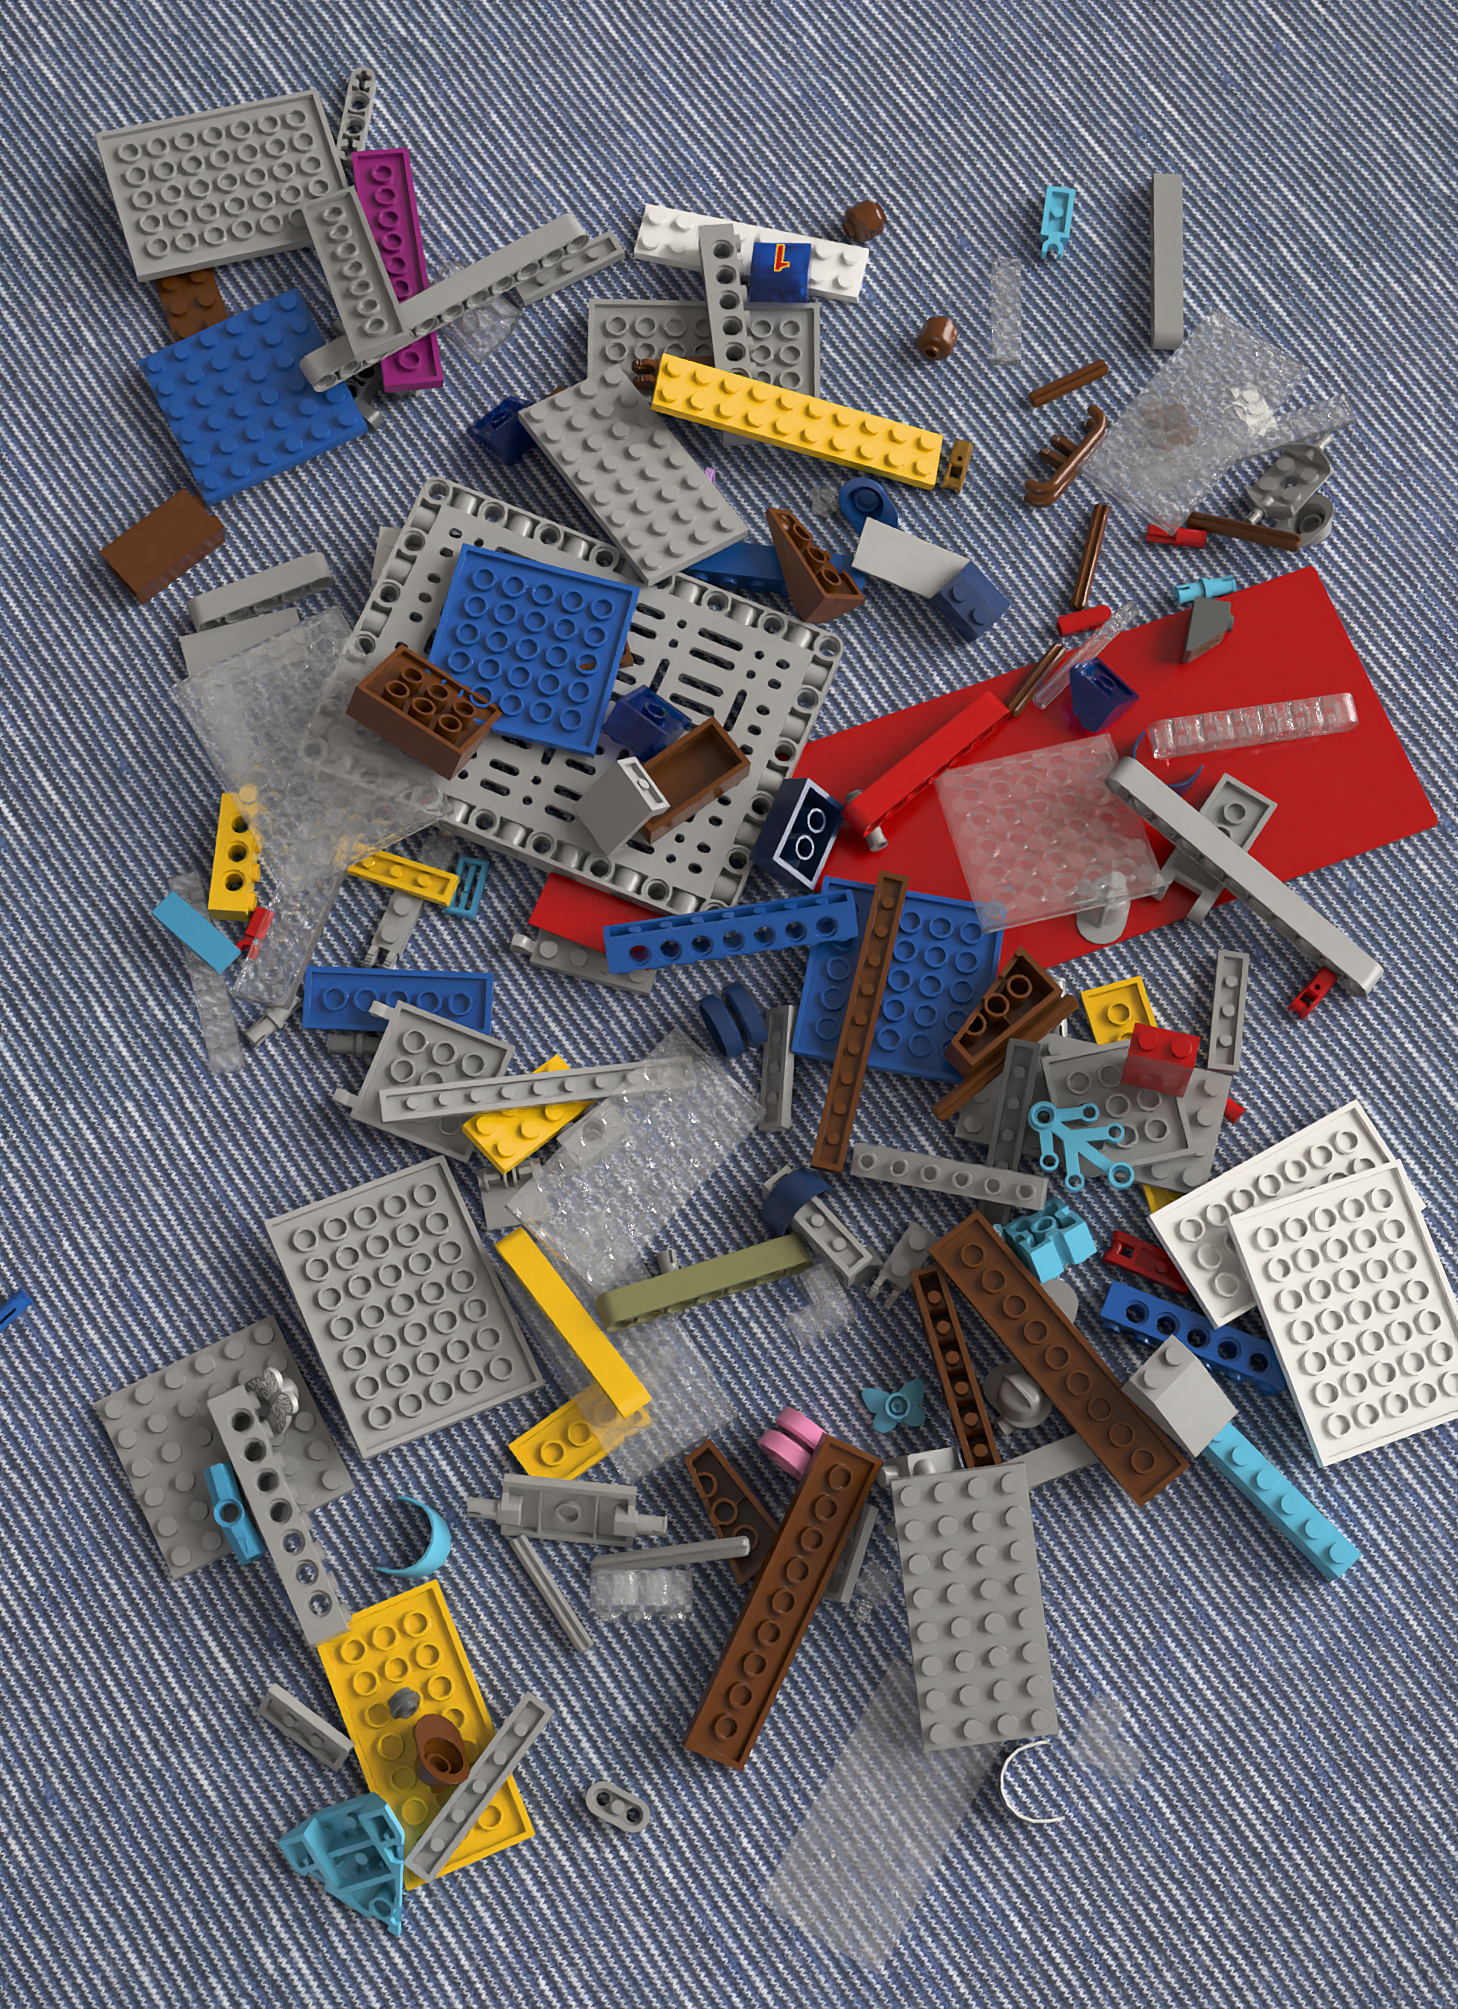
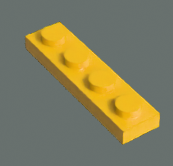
M345 839L333 865L337 871L449 907L460 882L458 875Z

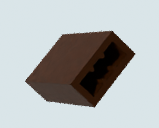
M185 488L99 551L105 565L141 605L145 604L226 542L222 532L225 527L215 514L210 516L205 511L206 506L196 494L191 496Z

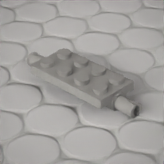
M505 1473L503 1479L502 1497L495 1500L469 1496L467 1505V1518L496 1520V1523L501 1524V1535L520 1536L524 1534L529 1538L632 1548L633 1539L636 1537V1534L666 1538L668 1516L638 1514V1510H636V1486Z

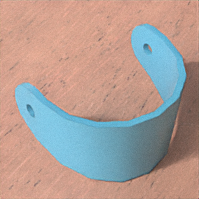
M398 1495V1500L420 1506L426 1511L432 1527L431 1541L424 1556L415 1565L403 1570H391L376 1566L375 1570L400 1578L416 1579L430 1575L443 1565L450 1553L451 1534L447 1523L434 1509L413 1498Z

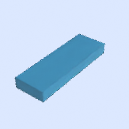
M174 891L151 912L153 917L219 975L241 954L237 946Z

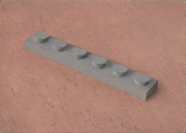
M529 1691L526 1692L473 1765L468 1779L457 1787L404 1860L403 1864L428 1884L431 1885L555 1714L553 1709Z

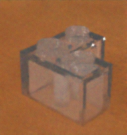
M827 1260L798 1274L797 1283L809 1305L785 1317L784 1326L798 1352L801 1353L856 1324L858 1316Z

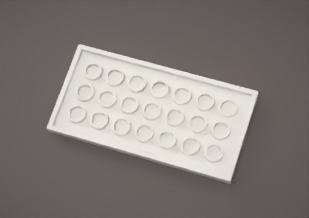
M1356 1099L1149 1215L1146 1220L1210 1323L1217 1330L1257 1306L1225 1218L1395 1161L1396 1159ZM1410 1182L1419 1208L1422 1211L1426 1208V1205Z

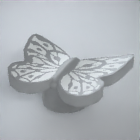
M268 1367L262 1371V1375L249 1380L246 1386L250 1390H254L264 1400L269 1401V1405L272 1406L278 1435H281L288 1429L291 1415L298 1411L297 1400L299 1393L291 1379H282L277 1369Z

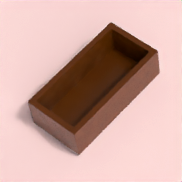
M714 716L642 765L670 805L663 814L652 816L638 830L649 845L749 776L751 762Z

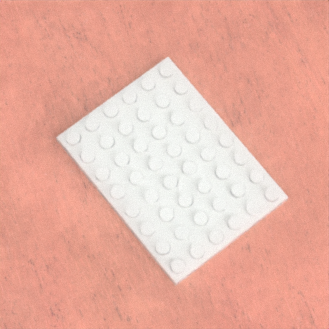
M1400 1159L1225 1218L1319 1468L1458 1418V1305Z

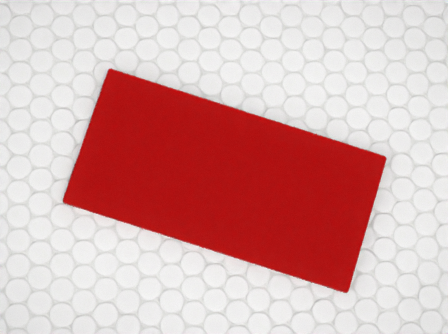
M1308 566L1214 599L1231 603L1229 614L1234 615L1231 633L1226 632L1220 644L1187 664L1181 663L1191 608L1067 651L1063 659L1018 717L1010 715L997 730L880 825L885 838L888 840L886 847L876 852L870 851L865 837H862L844 819L813 892L814 894H821L824 876L876 885L879 870L910 877L908 891L1008 908L996 979L1020 945L1044 970L1186 919L1199 898V895L1173 880L1161 901L1147 894L1149 887L1176 846L1115 796L1106 787L1104 782L1123 757H1130L1135 742L1142 731H1145L1146 735L1136 750V760L1164 784L1176 785L1185 782L1196 773L1201 765L1204 766L1192 788L1181 796L1183 800L1198 812L1224 773L1278 804L1247 853L1282 883L1432 829L1437 825L1438 818L1316 569ZM1038 662L806 743L792 778H809L841 805L846 807L848 803L845 801V797L849 793L859 789L866 790L986 691H990L1006 706V703ZM785 753L775 755L780 761L790 760V757ZM1111 874H1114L1126 886L1128 896L1131 897L1126 925L1121 936L1114 942L1105 945L1094 944L1082 936L1076 924L1082 891L1086 883H1093L1098 878L1109 877ZM1224 887L1211 909L1238 900V898Z

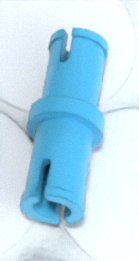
M1233 575L1209 580L1204 577L1198 579V582L1175 585L1173 587L1174 600L1177 599L1175 601L1177 605L1194 601L1195 596L1211 599V597L1236 592L1235 579L1232 580L1234 578Z

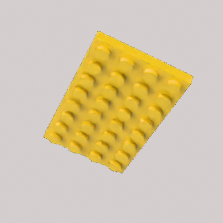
M437 1579L352 1614L353 1620L348 1622L351 1629L350 1632L317 1647L351 1741L355 1743L354 1749L369 1790L378 1794L388 1803L404 1830V1860L460 1785H451L440 1793L433 1794L430 1787L418 1778L414 1767L418 1754L414 1734L417 1721L424 1715L433 1713L442 1715L450 1720L460 1732L470 1770L497 1734ZM405 1687L416 1691L421 1697L418 1703V1710L409 1718L402 1719L400 1717L394 1719L389 1713L390 1708L387 1705L389 1699ZM512 1773L435 1879L536 1835ZM403 1864V1881L407 1891L427 1883Z

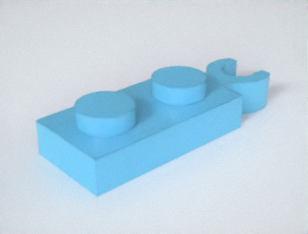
M1047 185L1039 241H1045L1041 250L1042 259L1046 258L1047 251L1049 250L1057 252V261L1062 259L1063 244L1068 245L1076 189Z

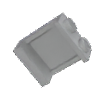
M630 757L617 760L572 807L579 815L580 821L587 826L594 836L600 849L609 856L624 852L628 848L626 842L652 816L663 814L670 805L637 758Z

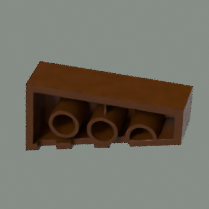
M1020 945L953 1038L943 1056L965 1079L1008 1043L1009 1038L1017 1036L1056 1003L1063 990Z

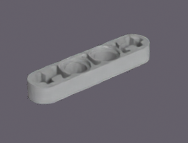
M367 67L356 68L350 75L336 146L341 164L345 168H353L351 154L350 156H345L349 152V143L353 145L354 152L365 150L377 89L375 74L373 70ZM363 79H368L364 83V91H361L359 83H362ZM356 101L366 103V107L361 110H355L351 106ZM351 125L362 127L359 133L350 134L347 132V128Z

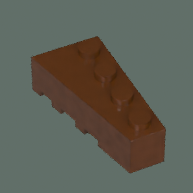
M709 1438L686 1456L684 1461L718 1538L746 1536L749 1539L750 1552L747 1556L727 1558L740 1588H742L758 1575L779 1526Z

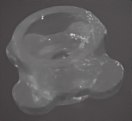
M828 485L824 489L812 488L809 491L808 497L812 499L811 510L815 515L826 516L840 509L839 502L836 499V487ZM823 498H826L827 501H826V502H822V499H823Z

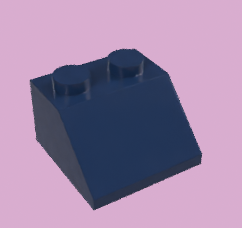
M972 560L929 599L968 644L983 635L1011 605Z

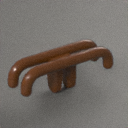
M1090 405L1087 408L1088 415L1092 417L1086 421V427L1090 431L1078 446L1061 437V435L1055 434L1049 441L1053 448L1063 455L1047 447L1039 451L1040 458L1045 463H1048V465L1057 469V471L1047 482L1039 483L1032 479L1025 482V489L1029 491L1024 496L1026 503L1035 507L1052 505L1102 447L1106 437L1107 418L1099 407Z

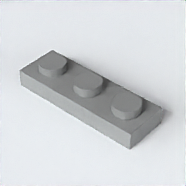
M863 1504L821 1598L849 1605L878 1514V1508L870 1504Z
M276 1683L267 1691L257 1710L260 1715L336 1773L344 1765L355 1745L344 1734L340 1733Z

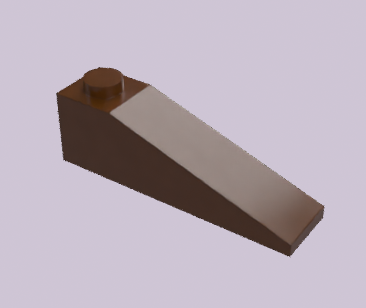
M768 508L765 511L790 600L795 606L798 616L805 623H827L862 605L866 601L852 577L845 570L840 573L832 565L830 560L833 557L827 550L822 551L811 542L813 539L812 534L789 510Z

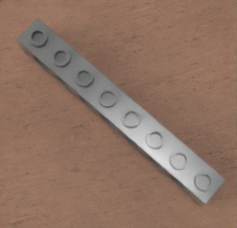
M733 223L698 226V245L713 367L757 380L756 362H750L749 354H754L752 336H747L746 329L750 328L749 310L744 311L743 303H747L746 285L740 284V278L744 277L743 260L737 259V252H741L740 235H734ZM723 256V257H726V258H724V259H719V258H717V257ZM725 281V282H729V283H728V284H721L720 282ZM724 307H731V308H733V309L726 310V309H723V308H724ZM733 332L735 335H727L726 333ZM730 358H737V359H739V360H738V361H730L729 359H730ZM721 430L723 447L758 444L757 440Z
M242 1384L206 1401L309 1646L316 1648L350 1632L351 1629L348 1622L353 1620L346 1602L339 1603L335 1594V1591L340 1589L332 1571L326 1573L322 1560L327 1559L319 1540L313 1542L308 1530L313 1528V1524L307 1511L303 1510L300 1512L296 1500L300 1498V1494L293 1480L287 1482L283 1469L288 1468L280 1449L274 1451L270 1440L275 1438L269 1422L267 1420L261 1421L257 1410L261 1409L262 1406L254 1390L249 1392ZM242 1416H249L251 1423L248 1429L241 1432L236 1431V1421ZM254 1446H262L263 1456L258 1461H249V1450ZM266 1476H275L276 1485L274 1489L263 1492L261 1490L262 1480ZM283 1505L288 1506V1518L283 1522H275L273 1514L276 1508ZM293 1536H301L302 1547L295 1553H289L286 1548L287 1541ZM307 1566L314 1567L316 1574L313 1581L307 1584L301 1583L299 1579L301 1570ZM319 1597H326L329 1602L327 1611L320 1615L314 1614L312 1610L313 1602Z

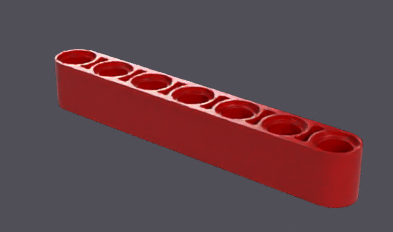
M986 691L853 799L845 807L841 816L862 837L868 836L997 730L1008 719L1011 711L990 691Z

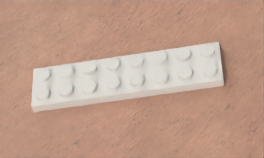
M651 204L646 205L634 249V259L702 272L698 245V226L733 223L734 235L739 234L741 242V252H737V259L743 260L744 277L740 278V280L857 304L869 256L868 248ZM777 244H785L783 262H790V267H784L781 271H774ZM719 256V257H717V258H719V259H724V258H726V257Z

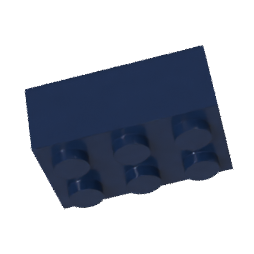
M809 778L783 779L748 859L788 890H814L844 821L841 814L845 807Z

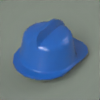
M862 477L853 478L841 487L838 495L839 506L860 536L866 517L897 529L898 514L879 483Z

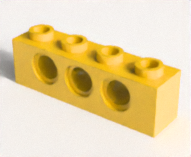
M222 793L208 911L213 919L249 921L251 911H254L255 906H257V894L253 893L254 883L260 880L261 870L260 864H257L258 853H263L264 837L260 835L261 825H266L267 807L263 806L259 795ZM249 825L247 831L243 833L236 832L239 826ZM239 853L246 854L242 861H232L235 855ZM235 882L243 883L241 888L236 891L228 890L230 885Z

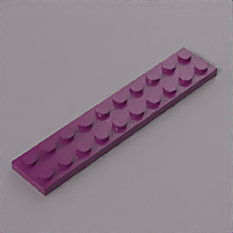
M408 148L351 152L356 192L398 303L401 304L429 288ZM436 330L380 360L385 393L443 388V375Z

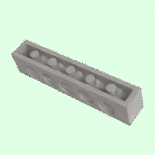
M863 1142L855 1143L850 1171L851 1175L1034 1210L1044 1209L1049 1177Z

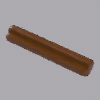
M1103 359L1092 362L1031 391L1028 397L1034 408H1038L1106 376L1109 370Z
M1054 642L1009 699L1006 707L1011 711V716L1018 717L1057 667L1066 654L1064 646Z

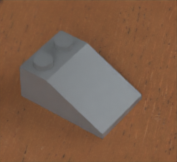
M1173 1334L1120 1389L1193 1459L1200 1454L1238 1413L1199 1359Z

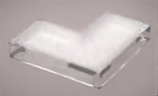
M1096 1692L1069 1755L1132 1785L1145 1753L1115 1738L1128 1706Z

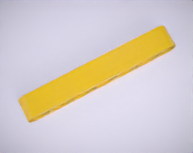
M521 1226L494 1244L500 1256L624 1419H627L652 1400L635 1374Z

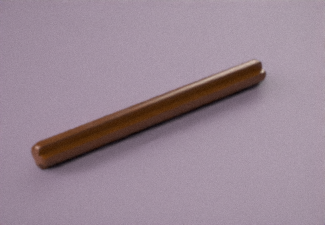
M1065 994L1015 1036L1014 1039L1038 1043L1078 1009V1001L1073 995ZM1008 1043L932 1107L931 1112L938 1121L945 1122L1003 1072Z

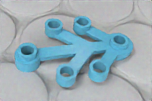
M1037 1102L1029 1109L1028 1123L1034 1131L1039 1133L1042 1153L1039 1166L1042 1171L1052 1173L1058 1168L1059 1158L1053 1152V1133L1063 1141L1067 1169L1065 1187L1069 1192L1077 1193L1081 1191L1085 1182L1083 1175L1080 1173L1078 1153L1107 1175L1108 1183L1114 1189L1124 1190L1130 1187L1134 1179L1132 1167L1125 1162L1113 1163L1087 1143L1107 1140L1111 1144L1120 1143L1125 1133L1121 1124L1110 1123L1107 1127L1070 1130L1061 1122L1081 1120L1085 1124H1093L1098 1119V1107L1093 1103H1086L1082 1107L1057 1109L1050 1102ZM1085 1109H1092L1095 1112V1116L1093 1118H1086L1083 1115V1111ZM1045 1113L1049 1116L1050 1120L1047 1123H1041L1037 1118L1038 1115ZM1116 1128L1120 1131L1121 1135L1118 1138H1112L1108 1131ZM1051 1157L1054 1159L1055 1165L1046 1167L1043 1164V1160ZM1119 1172L1123 1173L1126 1176V1181L1119 1183L1114 1179V1175ZM1072 1177H1077L1081 1184L1078 1187H1072L1068 1180Z

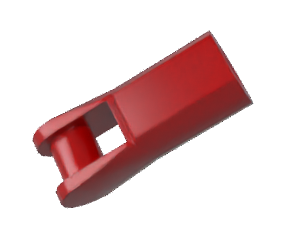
M1098 605L1085 611L1082 610L1059 616L1055 621L1057 632L1060 638H1065L1087 632V630L1103 628L1111 618V609L1106 605Z
M1320 967L1294 998L1287 1010H1294L1301 1016L1300 1020L1303 1021L1337 982V976L1326 967ZM1302 996H1305L1312 1002L1310 1007L1300 1000Z

